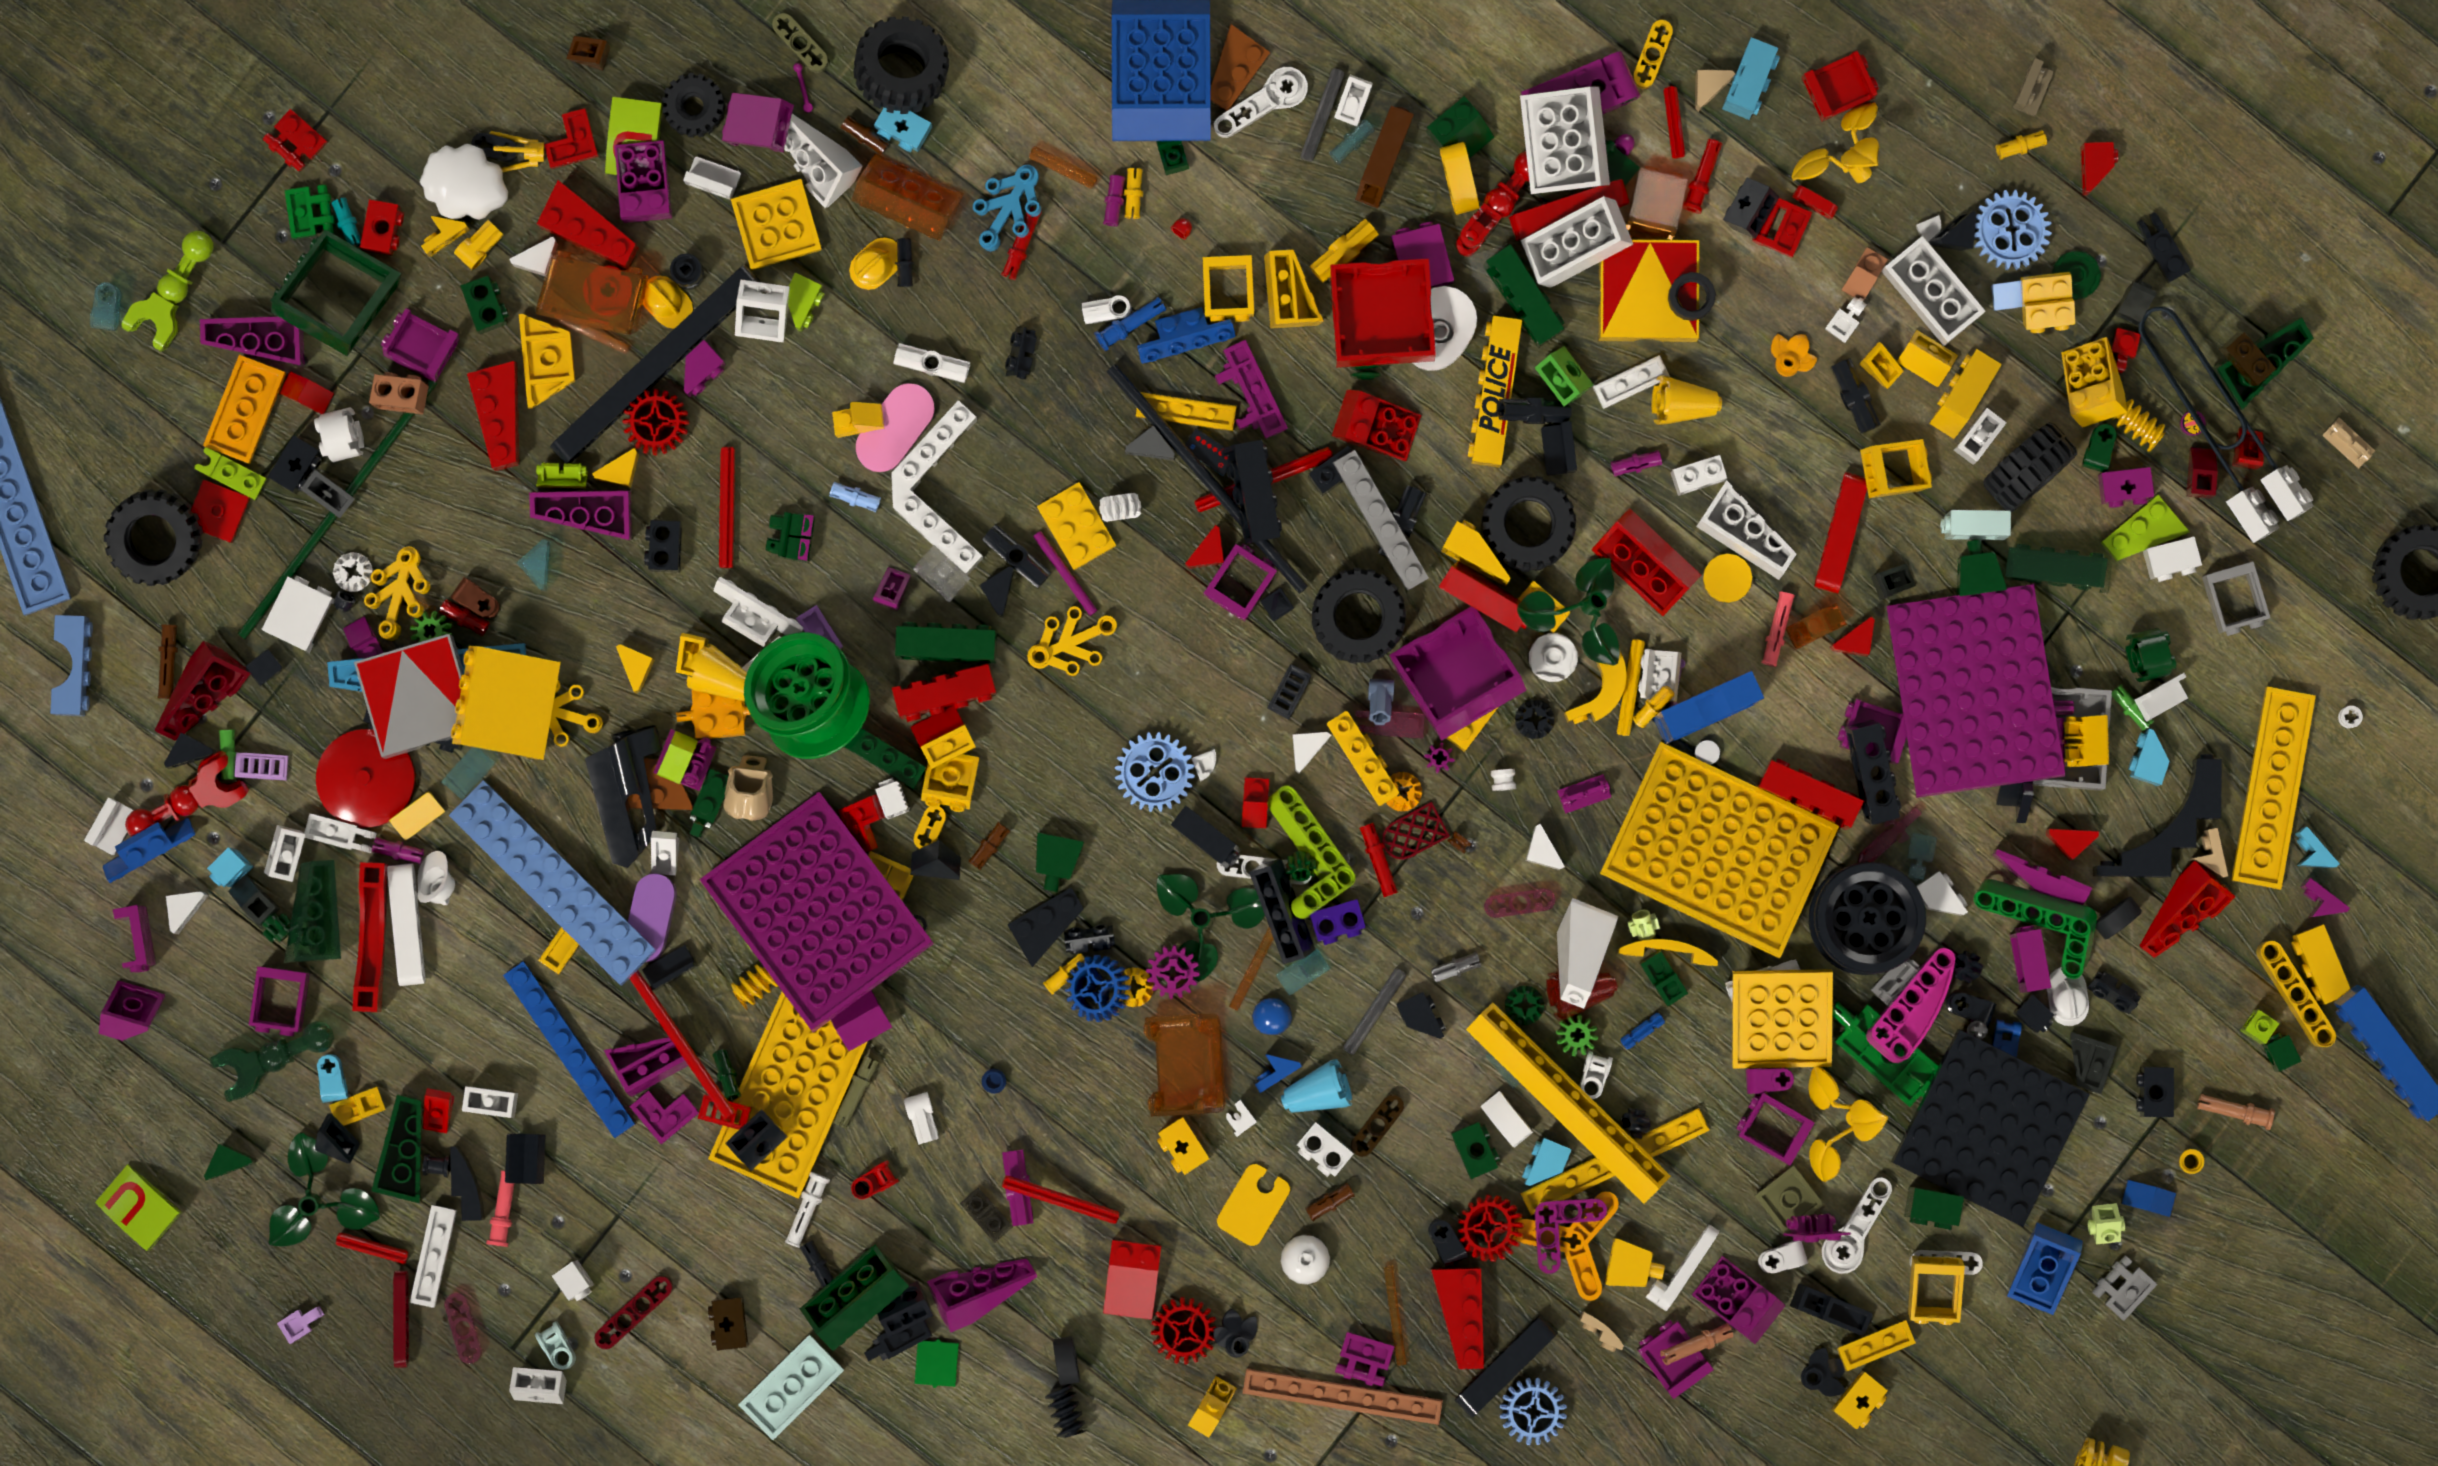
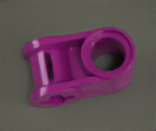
M1786 1068L1745 1069L1747 1094L1788 1090L1794 1083L1793 1074ZM1781 1072L1789 1077V1081H1785L1784 1086H1781L1780 1082L1775 1080L1776 1077H1780Z

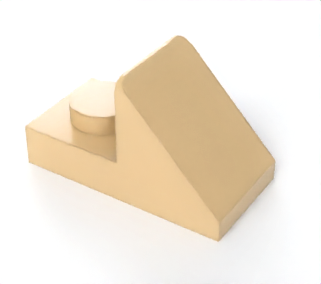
M2218 828L2204 831L2205 836H2202V845L2205 851L2208 850L2209 855L2190 860L2198 862L2218 878L2227 877L2228 872Z

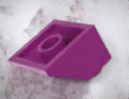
M118 980L101 1012L99 1034L123 1041L148 1031L165 998V994Z

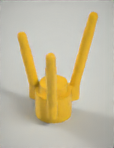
M489 132L491 135L528 144L524 145V147H493L494 151L524 153V159H529L527 162L501 168L503 172L526 167H538V162H544V142L500 132Z

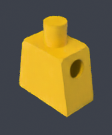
M1613 1238L1604 1284L1609 1286L1646 1287L1648 1277L1662 1280L1665 1265L1651 1262L1653 1252Z

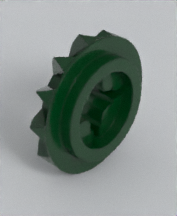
M1530 986L1514 988L1505 1000L1507 1016L1519 1025L1535 1023L1544 1011L1545 1005L1542 995ZM1524 994H1526L1528 1003L1535 1004V1006L1527 1009L1526 1016H1524L1522 1008L1514 1007V1004L1522 1002Z

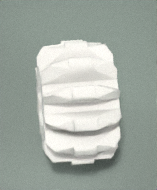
M1136 493L1108 496L1100 499V514L1102 515V520L1106 522L1136 518L1141 515V502Z

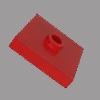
M203 479L191 511L193 514L197 513L199 517L198 524L202 526L204 533L233 543L250 497Z

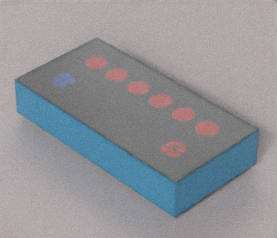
M1195 429L1186 442V446L1200 462L1224 476L1229 462L1227 457H1222L1220 449L1225 447L1198 429Z

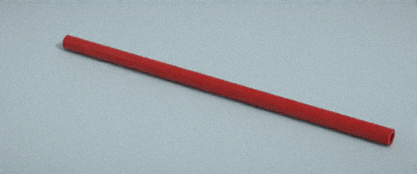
M637 970L629 978L724 1119L729 1120L736 1112L646 980Z

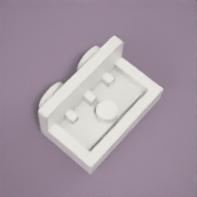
M1645 649L1641 659L1643 674L1639 682L1641 698L1652 699L1663 686H1669L1674 691V696L1670 701L1677 702L1682 653Z

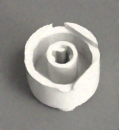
M351 407L321 414L319 418L314 420L315 428L320 433L322 440L319 443L320 452L323 457L328 456L332 462L360 456L364 453L360 451V448H364L362 429L359 421L354 422L351 415H355V412Z

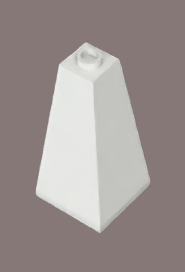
M1572 898L1557 931L1560 999L1584 1009L1592 992L1618 916Z

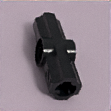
M1851 358L1831 366L1830 368L1841 389L1842 401L1847 410L1851 411L1860 433L1863 434L1879 427L1881 424L1871 404L1872 399L1868 388L1860 380Z
M1545 398L1499 399V403L1496 406V414L1499 420L1523 421L1525 424L1569 422L1572 408L1569 404L1563 406L1560 401H1545Z
M1408 485L1400 499L1398 508L1393 512V517L1406 539L1410 538L1418 519L1416 518L1427 494ZM1380 547L1378 554L1387 558L1382 547Z
M995 524L982 539L1009 566L1013 567L1037 589L1050 576L1051 572L998 525ZM1015 550H1019L1024 554L1022 561L1018 563L1010 560V554Z

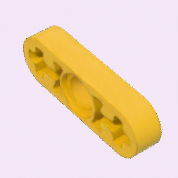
M1658 20L1653 23L1635 68L1633 79L1636 86L1640 89H1647L1653 85L1671 39L1673 28L1666 20ZM1661 26H1664L1665 32L1668 35H1663L1659 44L1655 43L1658 32L1654 31L1655 28L1659 29ZM1649 48H1655L1659 51L1660 57L1656 61L1647 59L1646 51ZM1646 65L1655 66V70L1650 67L1648 77L1651 80H1646L1645 83L1640 82L1641 78L1637 74H1642Z

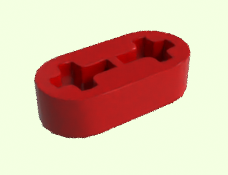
M1800 185L1797 186L1792 195L1793 199L1828 219H1833L1838 210V207L1829 200Z

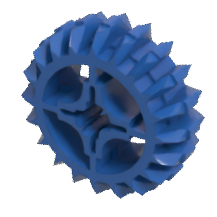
M1094 955L1093 960L1091 957H1085L1084 963L1077 962L1078 971L1076 969L1070 970L1074 977L1066 979L1068 983H1071V987L1065 988V991L1071 992L1072 995L1066 1000L1068 1002H1075L1071 1009H1079L1078 1016L1084 1017L1086 1015L1087 1021H1093L1095 1018L1096 1022H1102L1103 1017L1105 1020H1111L1112 1014L1118 1016L1120 1014L1118 1007L1121 1009L1126 1007L1123 999L1129 1000L1131 998L1128 994H1125V990L1132 988L1130 985H1125V981H1128L1130 978L1127 975L1122 976L1125 968H1117L1118 961L1113 960L1110 962V957L1104 956L1101 959L1100 955ZM1097 968L1105 970L1112 979L1104 980L1101 974H1098ZM1087 977V985L1082 989L1083 981ZM1097 985H1105L1101 987V990H1098L1100 993L1091 992L1095 990V987H1098ZM1114 988V994L1110 1001L1109 992ZM1092 997L1095 1003H1098L1100 1009L1091 1007L1084 998Z

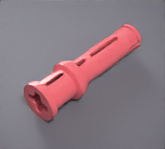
M501 1171L495 1215L489 1222L492 1226L490 1238L486 1241V1244L508 1247L509 1243L506 1241L508 1229L512 1226L509 1214L515 1183H505V1171Z

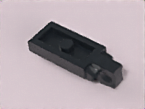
M924 1320L891 1337H888L887 1333L878 1336L877 1339L872 1341L875 1347L864 1352L868 1362L878 1356L884 1361L933 1335Z

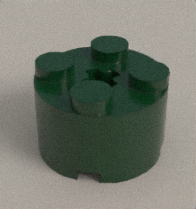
M2153 628L2127 635L2126 640L2130 639V645L2125 646L2126 657L2131 672H2137L2139 678H2135L2138 682L2168 676L2171 674L2172 669H2176V659L2170 653L2169 645L2171 640L2166 630L2161 631L2159 628Z

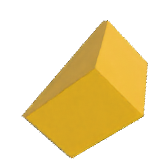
M1880 342L1859 363L1864 370L1886 389L1904 372Z
M633 448L592 474L598 481L631 488L639 454Z
M681 633L676 666L677 673L693 676L692 663L699 651L704 646H708L709 641L706 638Z
M621 644L617 645V651L633 692L637 694L641 692L655 660Z

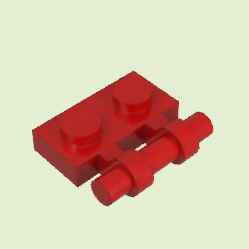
M291 109L274 126L281 134L277 138L270 133L263 137V141L269 145L268 148L273 153L277 152L285 159V163L289 167H294L298 172H301L306 166L300 160L304 154L310 160H313L328 143ZM287 140L297 147L294 152L289 151L284 146Z

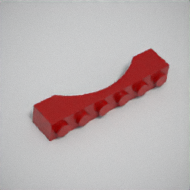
M360 862L359 946L352 1011L382 1012L388 894L387 867L389 866L386 863Z

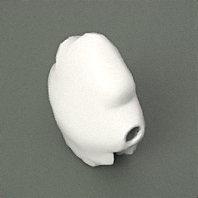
M464 144L456 149L451 146H444L437 152L429 155L420 184L424 189L425 198L436 203L438 211L442 216L458 220L469 215L474 219L480 220L485 218L491 211L502 207L508 200V190L503 181V171L498 164L487 161L483 149L470 144Z

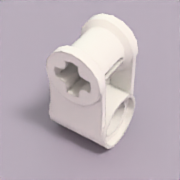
M1589 1051L1579 1087L1585 1092L1584 1086L1587 1082L1595 1083L1597 1086L1596 1094L1588 1096L1591 1099H1596L1603 1091L1613 1058H1603L1593 1055V1052Z
M1791 1241L1782 1244L1779 1247L1764 1251L1758 1258L1760 1269L1767 1273H1777L1808 1264L1802 1241ZM1769 1255L1771 1258H1776L1773 1268L1765 1264L1769 1260Z

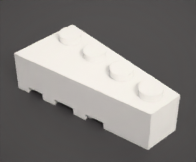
M1726 480L1696 527L1779 580L1796 556V553L1748 505V502L1742 496H1739L1732 488L1733 486Z

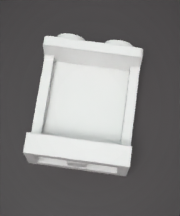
M297 575L295 579L287 577L262 630L310 653L314 646L312 643L331 603L334 604V599L330 597L332 592L318 586L317 590L308 587L309 581Z

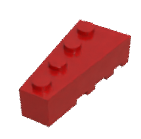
M559 180L557 181L538 219L537 225L539 228L628 270L639 249L636 243Z
M515 361L467 373L492 469L499 471L518 466V364Z
M989 664L957 671L955 675L951 676L950 674L937 676L929 682H926V680L913 682L903 689L900 686L892 688L899 717L902 720L906 719L907 723L920 720L921 714L930 712L931 716L945 713L944 708L953 705L956 710L968 707L969 701L978 699V703L993 700L992 695L997 694Z
M1777 758L1776 761L1770 760L1757 786L1758 788L1822 817L1842 829L1852 828L1864 802L1857 798V795L1846 790H1838L1834 788V784L1821 779V782L1813 779L1812 774L1802 769L1795 771L1789 768V763Z

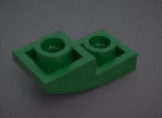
M1156 141L1166 176L1189 169L1182 141Z

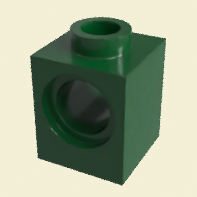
M2280 1032L2269 1038L2268 1043L2262 1045L2275 1072H2281L2302 1062L2289 1035L2282 1036Z

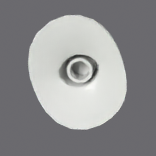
M1442 286L1431 289V312L1434 323L1436 357L1435 362L1412 363L1420 369L1434 371L1448 367L1462 355L1474 336L1477 326V312L1469 297L1456 288Z

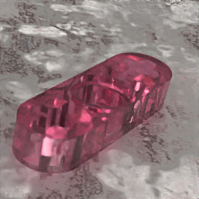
M1545 888L1495 895L1485 901L1484 911L1491 918L1547 911L1554 906L1555 895L1551 890ZM1541 893H1545L1546 897L1551 898V901L1547 902V907H1543L1542 903H1535V909H1530L1531 900L1528 894H1533V899L1540 898ZM1522 896L1526 899L1527 905L1524 910L1518 911L1513 907L1512 902L1515 897ZM1509 897L1508 907L1511 911L1510 913H1506V908L1499 909L1498 914H1494L1493 910L1488 909V906L1492 904V900H1496L1497 904L1505 903L1504 898Z
M461 1293L451 1294L444 1303L458 1356L462 1362L471 1364L478 1361L482 1355L476 1327L467 1298ZM454 1297L458 1301L462 1300L463 1305L459 1307L460 1313L466 1312L467 1317H460L455 1321L453 1316L458 1315L455 1308L450 1307ZM460 1321H466L470 1325V1331L465 1336L458 1334L456 1326ZM473 1336L474 1341H469L471 1349H476L473 1359H470L469 1356H464V1351L467 1350L466 1342L460 1344L459 1340H465Z

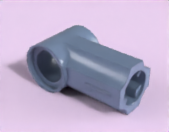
M1369 679V720L1373 721L1375 725H1384L1386 722H1390L1394 680Z

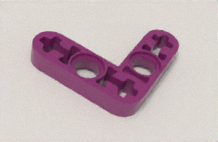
M1602 1200L1545 1201L1536 1206L1534 1214L1537 1262L1540 1270L1544 1273L1552 1274L1560 1267L1558 1223L1602 1220L1607 1214L1606 1204ZM1580 1203H1585L1584 1208H1592L1593 1203H1597L1598 1207H1602L1603 1210L1598 1213V1217H1594L1593 1213H1585L1586 1218H1581L1582 1208ZM1568 1204H1574L1578 1209L1577 1216L1572 1219L1564 1215V1208ZM1543 1206H1548L1549 1210H1553V1215H1549L1548 1219L1549 1223L1554 1222V1228L1548 1226L1539 1228V1223L1545 1224L1544 1216L1539 1215V1211H1542L1544 1208ZM1546 1230L1553 1232L1555 1236L1553 1243L1550 1245L1543 1244L1540 1239L1541 1234ZM1556 1247V1252H1551V1259L1556 1260V1264L1552 1265V1269L1547 1270V1266L1542 1265V1261L1547 1259L1546 1252L1541 1253V1248L1551 1249Z

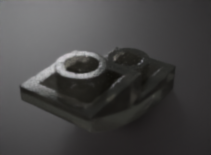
M979 1187L960 1203L994 1243L1013 1228L1012 1224Z

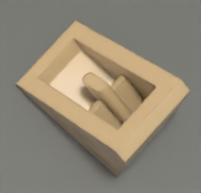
M1697 70L1695 109L1699 112L1736 74L1732 70Z

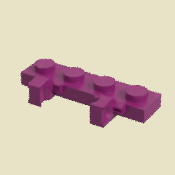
M1246 340L1224 349L1223 353L1228 363L1223 365L1225 371L1215 375L1214 378L1218 386L1226 381L1233 380L1234 384H1239L1249 407L1246 409L1248 414L1245 417L1236 419L1239 430L1252 425L1254 430L1260 428L1265 439L1287 430L1288 427Z

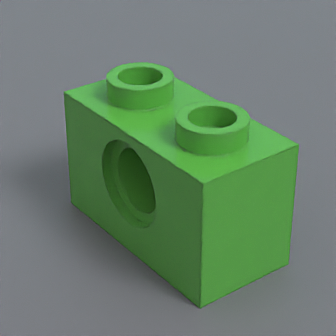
M1565 346L1551 353L1535 367L1563 406L1575 401L1593 386V383Z

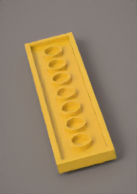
M2265 687L2231 881L2278 890L2282 889L2315 695Z

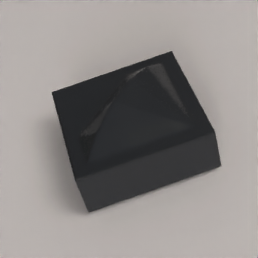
M1281 588L1260 601L1273 622L1294 609Z

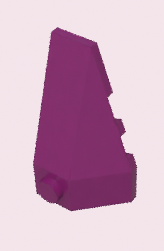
M1996 849L1992 854L2032 891L2084 905L2092 890L2091 887L2066 876L2056 875L2055 877L2052 875V872L2041 866L2034 865L2032 867L2026 860Z
M1026 1258L998 1263L995 1268L981 1270V1266L974 1267L972 1272L958 1274V1270L951 1271L927 1281V1285L942 1320L949 1331L954 1332L976 1322L1037 1278V1274Z

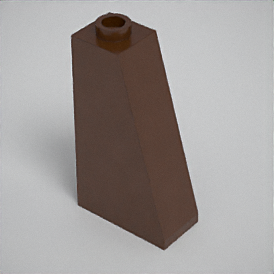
M1390 107L1362 176L1355 198L1356 201L1378 209L1414 116L1403 107Z

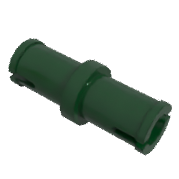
M718 1050L712 1054L718 1070L717 1079L722 1083L727 1100L738 1099L741 1097V1093L735 1078L737 1073L732 1068L728 1050Z

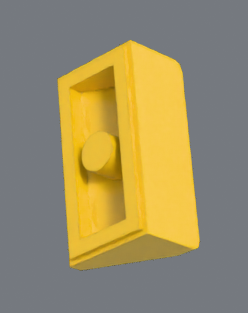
M428 791L389 821L403 839L407 841L446 811L434 795Z

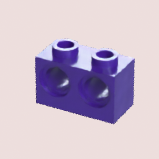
M1357 899L1316 911L1310 915L1317 942L1323 941L1324 945L1337 942V936L1347 934L1348 938L1361 935V929L1366 928ZM1346 913L1355 914L1357 917L1356 925L1352 927L1346 926L1343 922V916ZM1322 920H1330L1333 923V931L1331 933L1325 934L1320 931L1319 924Z

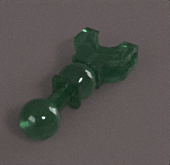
M315 1021L305 1027L301 1037L287 1042L285 1039H280L277 1042H267L260 1050L248 1052L241 1048H230L212 1056L209 1061L213 1068L229 1065L236 1070L238 1077L236 1084L224 1093L226 1101L232 1102L255 1093L264 1075L270 1072L281 1071L288 1063L294 1062L293 1056L306 1050L314 1053L327 1051L333 1044L334 1033L327 1023Z

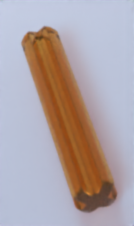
M1034 146L1030 151L1029 158L1090 189L1095 186L1097 176L1037 146Z

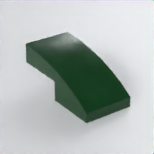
M1660 950L1639 962L1667 1007L1688 994L1679 977Z

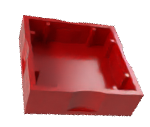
M1429 259L1397 260L1384 264L1365 262L1330 265L1336 368L1435 362L1436 351L1434 323L1431 312Z

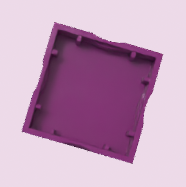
M1472 606L1447 620L1433 632L1413 640L1389 655L1395 670L1441 741L1526 691L1520 674L1505 651L1496 644L1491 630L1477 609Z

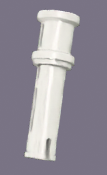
M814 1172L809 1174L810 1180L806 1190L801 1193L802 1203L785 1240L786 1243L798 1248L816 1205H819L823 1200L821 1196L826 1184L830 1183L829 1178Z

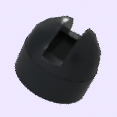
M339 591L334 599V606L337 610L338 608L343 609L342 612L345 613L352 609L356 599L348 592Z

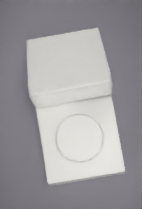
M1350 74L1334 118L1357 126L1371 93L1373 83Z
M652 831V874L676 876L679 851L677 833Z

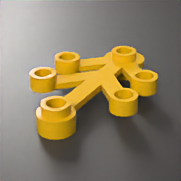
M410 546L404 547L398 552L394 563L384 570L376 569L371 574V581L379 586L384 585L389 577L399 572L397 580L378 593H369L364 598V603L367 607L377 609L384 600L392 596L386 620L379 625L380 636L389 641L396 640L401 633V627L396 623L403 597L408 605L407 613L410 616L419 618L424 612V607L418 603L407 582L409 574L414 579L413 588L416 592L426 594L430 590L429 581L425 580L418 567L421 561L420 554L415 548ZM409 555V560L405 562L406 557ZM381 574V579L377 581V576ZM424 582V587L420 590L419 586ZM375 597V602L371 605L370 601ZM418 606L417 612L413 613V608ZM390 626L389 631L385 633L386 628Z
M1070 607L1067 611L1068 618L1059 642L1049 646L1053 632L1058 630L1060 623L1056 617H1048L1045 620V630L1040 643L1032 646L1028 651L1027 658L1030 665L1037 669L1050 665L1066 671L1069 676H1076L1080 671L1078 663L1075 661L1066 662L1054 657V655L1061 652L1086 660L1091 666L1100 665L1102 655L1098 651L1090 652L1076 645L1100 634L1104 636L1114 634L1117 629L1115 619L1111 616H1103L1098 620L1096 626L1072 636L1076 622L1082 617V612L1079 607ZM1074 609L1079 611V616L1075 619L1070 617V612ZM1049 620H1055L1057 626L1051 629L1047 626ZM1104 622H1110L1112 628L1106 631L1102 628ZM1042 652L1045 655L1044 659L1037 661L1035 659L1036 653ZM1097 654L1100 658L1099 661L1092 663L1090 661L1091 655ZM1069 665H1076L1077 671L1075 673L1068 672Z
M557 680L556 692H558L561 688V683L559 680ZM579 685L571 686L568 692L554 699L549 727L554 734V742L559 747L567 746L570 739L563 732L557 718L583 725L584 729L592 734L600 732L604 725L603 719L595 713L585 716L559 708L573 700H580L584 696V689ZM574 688L581 690V694L578 697L572 695ZM594 718L597 721V725L591 728L588 722ZM560 735L566 737V741L563 744H559L557 741Z

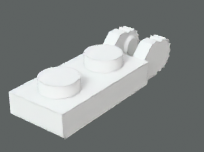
M309 814L304 832L305 838L368 853L372 852L370 846L354 843L356 834L370 839L376 838L377 834L359 829L358 826L314 814Z

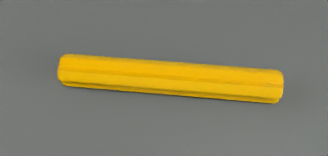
M1639 639L1631 641L1626 685L1622 696L1617 734L1622 736H1629L1631 732L1641 671V659L1645 646V641Z

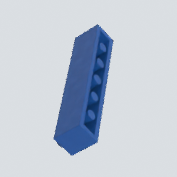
M2355 985L2334 1002L2338 1008L2336 1014L2344 1023L2348 1022L2353 1028L2350 1030L2351 1034L2358 1042L2362 1041L2367 1047L2365 1049L2366 1054L2372 1061L2377 1060L2381 1066L2379 1071L2388 1081L2391 1079L2395 1084V1093L2402 1100L2406 1099L2410 1104V1107H2408L2410 1113L2416 1119L2420 1118L2427 1122L2438 1114V1085L2367 990L2362 986Z

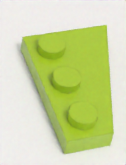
M2157 495L2105 538L2101 544L2116 561H2119L2148 548L2188 534L2190 531L2162 498Z

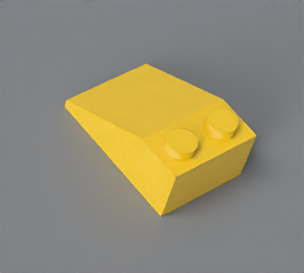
M1465 520L1462 523L1457 521L1441 552L1506 587L1510 577L1481 535L1475 531L1476 526Z

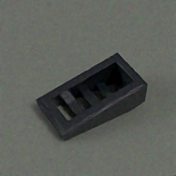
M1290 664L1267 709L1289 720L1312 675ZM1291 673L1303 679V683L1301 684L1289 678ZM1286 682L1299 689L1296 693L1285 687ZM1283 691L1294 697L1293 702L1280 696V693ZM1279 700L1280 702L1290 706V708L1287 711L1284 708L1276 705V701Z

